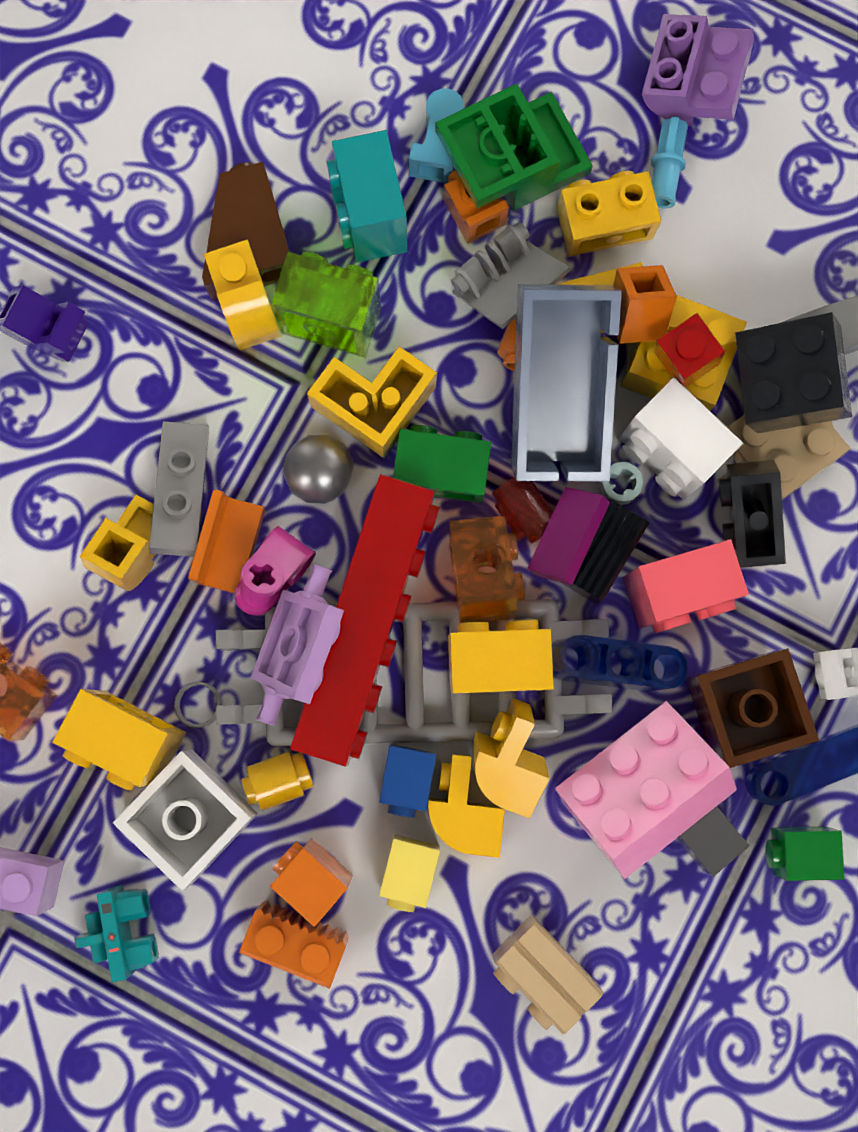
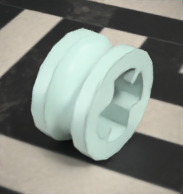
M618 462L610 466V478L616 479L620 473L627 475L629 479L626 483L632 482V490L626 489L619 495L613 491L616 485H610L609 481H600L599 488L601 494L606 495L617 504L626 505L633 501L641 492L643 478L636 466L627 462Z

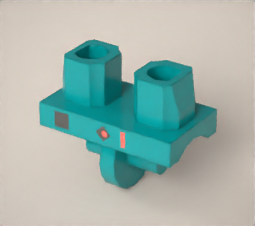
M123 885L109 887L107 891L96 894L99 911L85 915L88 932L74 937L76 948L90 946L93 963L102 962L108 958L112 983L126 980L137 969L154 963L159 958L157 940L154 933L132 938L129 921L145 918L150 915L151 907L147 889L123 891Z

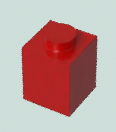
M696 313L656 340L654 353L670 377H674L686 388L720 365L725 350L699 314Z

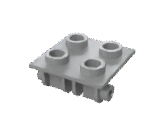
M520 222L515 226L509 224L505 227V230L494 238L496 245L492 242L485 244L489 257L484 252L478 250L475 253V257H472L454 271L456 276L451 279V283L455 288L452 293L502 329L517 318L518 284L555 285L571 271L569 266L526 241L530 234Z

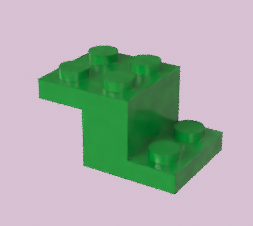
M518 83L435 122V132L477 209L505 195L512 210L515 211L591 174L593 168L590 159L552 91L528 103Z

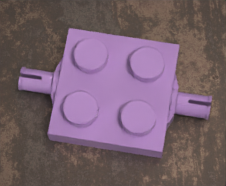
M312 564L313 567L304 591L301 590L295 593L286 590L282 591L251 675L252 679L261 683L266 692L256 719L269 725H276L284 699L292 698L307 704L311 703L314 692L322 682L323 667L331 645L334 644L340 633V620L344 610L328 605L325 599L322 598L332 570L316 564Z

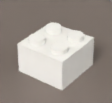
M674 377L632 419L619 437L624 443L623 450L634 462L639 465L645 463L657 474L655 477L656 482L665 492L674 497L678 495L683 500L702 486L743 444L738 437Z
M189 749L180 751L119 815L113 824L183 891L198 879L259 813L198 754Z

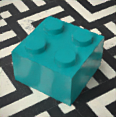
M387 130L332 141L334 159L327 160L326 164L332 197L339 218L344 249L353 248L356 263L406 253L407 217Z

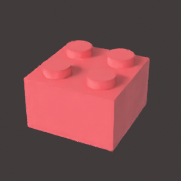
M731 539L639 566L623 577L639 629L652 625L654 634L691 623L689 614L695 612L699 621L737 609L735 600L749 595Z

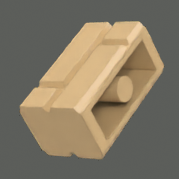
M533 915L529 916L492 955L494 963L498 966L493 972L495 977L511 994H514L518 989L525 994L532 1002L527 1007V1010L545 1030L554 1025L562 1035L566 1034L604 993L599 984Z

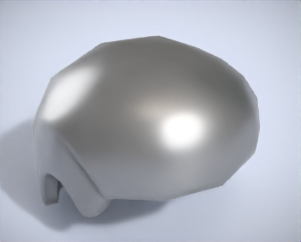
M308 435L295 443L287 453L283 475L293 495L306 503L326 504L335 500L336 497H340L347 489L354 468V462L345 444L330 435Z

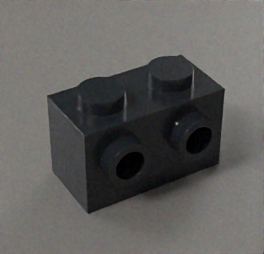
M764 460L726 464L727 478L719 479L721 507H730L731 523L722 524L723 541L731 539L740 568L786 564L781 475L775 461Z

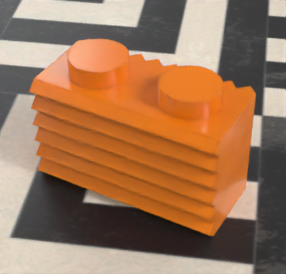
M269 900L262 902L254 912L239 953L330 989L349 936L347 931L340 933L338 927L331 930L329 924L322 926L321 921L313 927L301 915L297 916L294 910L288 913L286 907L279 909L277 903L271 906Z

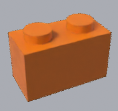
M311 838L304 847L296 841L273 866L272 870L279 876L269 887L315 927L348 889L353 874Z

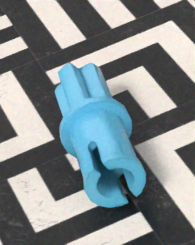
M671 117V119H665L662 122L657 153L652 156L650 162L654 168L651 182L658 208L667 209L675 206L679 175L686 166L683 152L688 125L686 121L680 120L679 117Z

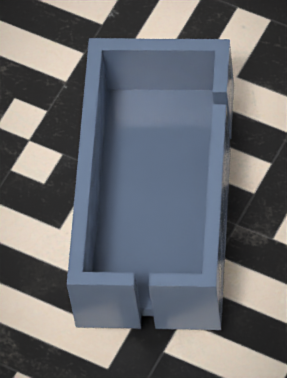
M518 284L511 469L516 481H558L559 471L553 461H560V469L567 481H610L618 345L610 338L600 336L601 329L608 335H619L621 290L611 285Z

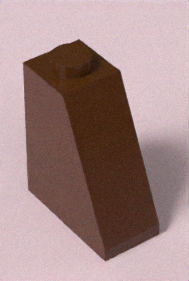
M243 162L234 165L230 171L219 174L206 253L248 239L263 285L267 286L296 278L297 276L264 162L255 164ZM205 260L202 279L213 301L218 299L217 291Z

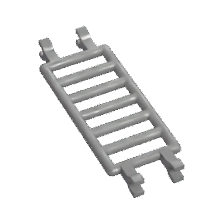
M552 599L410 603L403 622L406 724H378L377 707L374 714L366 711L360 730L368 732L365 744L472 741L476 731L488 736L491 734L494 721L471 722L470 693H451L452 722L424 723L421 621L449 620V634L458 633L459 623H468L467 620L495 619V631H505V623L513 621V618H541V629H551L554 690H544L545 720H534L535 725L528 739L560 737L564 731L563 714L613 713L612 694L565 696L562 694L560 641L604 640L609 638L608 619L559 621V607L557 602ZM273 607L265 614V630H216V649L221 651L261 649L276 607ZM516 691L498 692V713L500 711H507L512 699H516ZM284 701L277 717L276 725L266 724V738L272 746H291L297 728L285 727ZM262 704L216 706V725L263 723L256 719Z

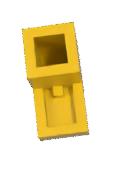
M248 239L205 253L204 257L217 291L220 306L239 350L282 337Z
M135 495L117 523L105 518L79 556L84 568L126 591H131L137 587L154 566L153 558L156 554H150L149 550L154 504Z
M513 698L507 711H500L497 714L490 736L476 731L473 740L475 775L481 791L492 803L530 819L550 777L545 757L523 749L535 725L531 706L528 703Z
M452 753L451 763L442 762L439 791H447V800L428 798V809L432 826L441 840L454 850L470 855L500 858L505 809L497 805L467 802L472 756Z

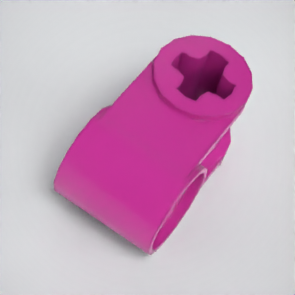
M280 526L275 527L241 570L240 582L235 589L234 595L237 606L249 615L259 616L266 614L279 601L282 591H287L291 585L296 584L314 560L316 552Z

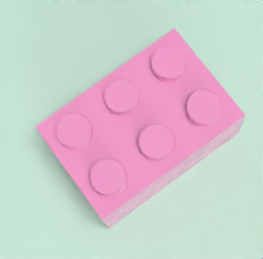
M667 701L555 788L568 811L624 879L737 790L730 767Z

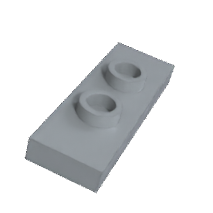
M163 421L149 543L150 554L191 557L195 555L200 535L209 425Z

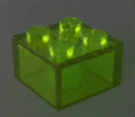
M288 252L271 302L281 334L366 358L381 311L378 278L373 277L369 270L357 265H347L346 268L329 264L327 259L312 252H303L302 255Z

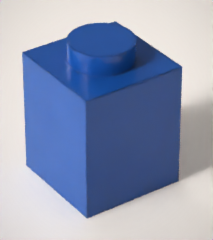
M396 745L389 746L379 803L388 804L387 813L415 818L416 810H427L436 753Z

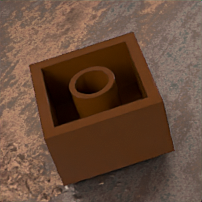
M789 648L771 651L686 677L706 743L730 768L819 741Z

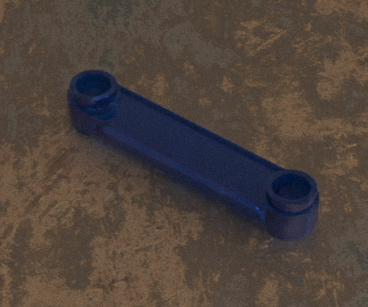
M858 724L821 738L817 742L801 746L757 764L750 770L746 778L747 791L750 796L762 804L770 806L780 805L857 774ZM771 771L777 777L778 785L772 795L766 796L761 789V780L766 773Z

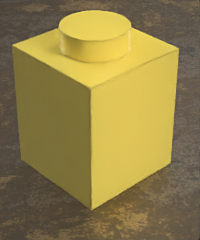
M394 834L379 896L388 898L387 906L406 912H414L415 906L426 908L440 853L439 845Z

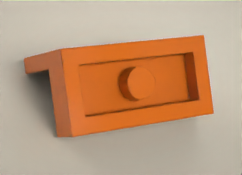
M214 489L188 579L198 585L235 594V589L240 582L241 570L244 564L252 557L266 511L264 506L229 498L223 491Z

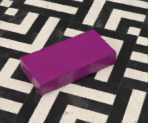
M565 487L527 569L536 576L572 586L610 502L603 495Z

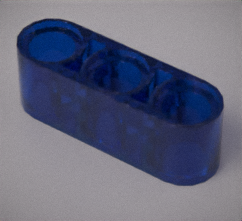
M574 635L552 643L553 678L561 681L640 691H658L673 689L682 685L689 671L688 662L684 654L670 646L588 635ZM568 647H571L578 656V664L575 670L568 666L565 654ZM613 653L621 661V670L618 675L612 670L610 664ZM657 659L661 662L664 671L661 680L657 677L654 670Z

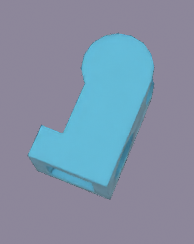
M439 89L428 97L426 102L427 134L425 144L412 142L409 156V177L448 183L447 178L455 170V167L435 132V122L464 109V101L456 91Z

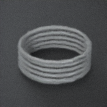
M193 682L186 684L179 690L175 697L174 708L177 717L182 723L189 727L200 728L213 723L216 720V712L206 723L193 724L187 721L180 709V701L184 692L190 687L204 685L214 693L217 706L222 705V700L215 687L208 683Z

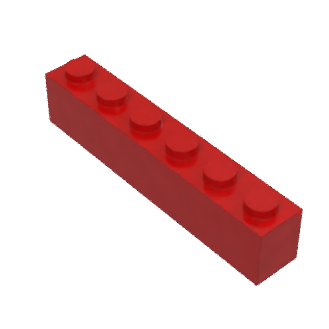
M379 475L336 608L344 610L340 620V633L337 640L331 645L323 667V679L319 688L314 692L311 703L304 704L290 746L291 750L344 767L349 765L351 757L360 759L368 732L360 730L366 711L374 714L383 687L375 684L380 665L387 668L390 666L397 640L390 639L389 637L395 620L404 622L412 597L404 593L409 575L416 578L419 576L426 551L418 549L424 531L432 534L440 510L439 506L433 505L434 491L385 475Z

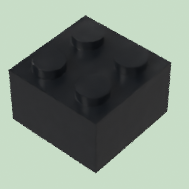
M833 312L735 332L745 423L756 433L852 417L842 329Z

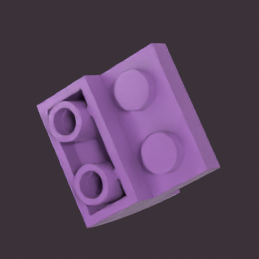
M663 14L642 91L645 104L658 116L664 119L679 117L680 120L686 121L688 126H692L694 117L734 120L754 43L753 29L709 27L707 16Z

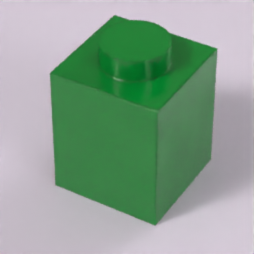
M826 826L771 828V839L766 841L765 854L768 867L773 868V875L786 881L845 880L841 830Z

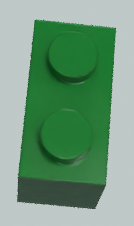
M412 425L410 430L400 429L393 478L434 491V497L482 504L492 441H484L481 434L469 431H457L455 436L437 434L436 428L425 425Z

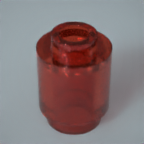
M513 477L492 493L497 501L494 506L518 542L527 538L533 544L542 538L553 510L533 481H516V478Z

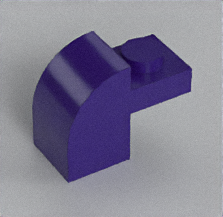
M24 285L12 289L0 312V331L30 348L64 362H70L89 322L82 319L86 311L72 303L56 304Z

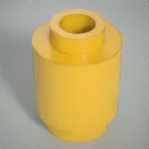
M290 751L247 766L249 776L241 779L249 805L258 803L261 811L305 796L304 791L314 787L304 755L301 752L291 755Z

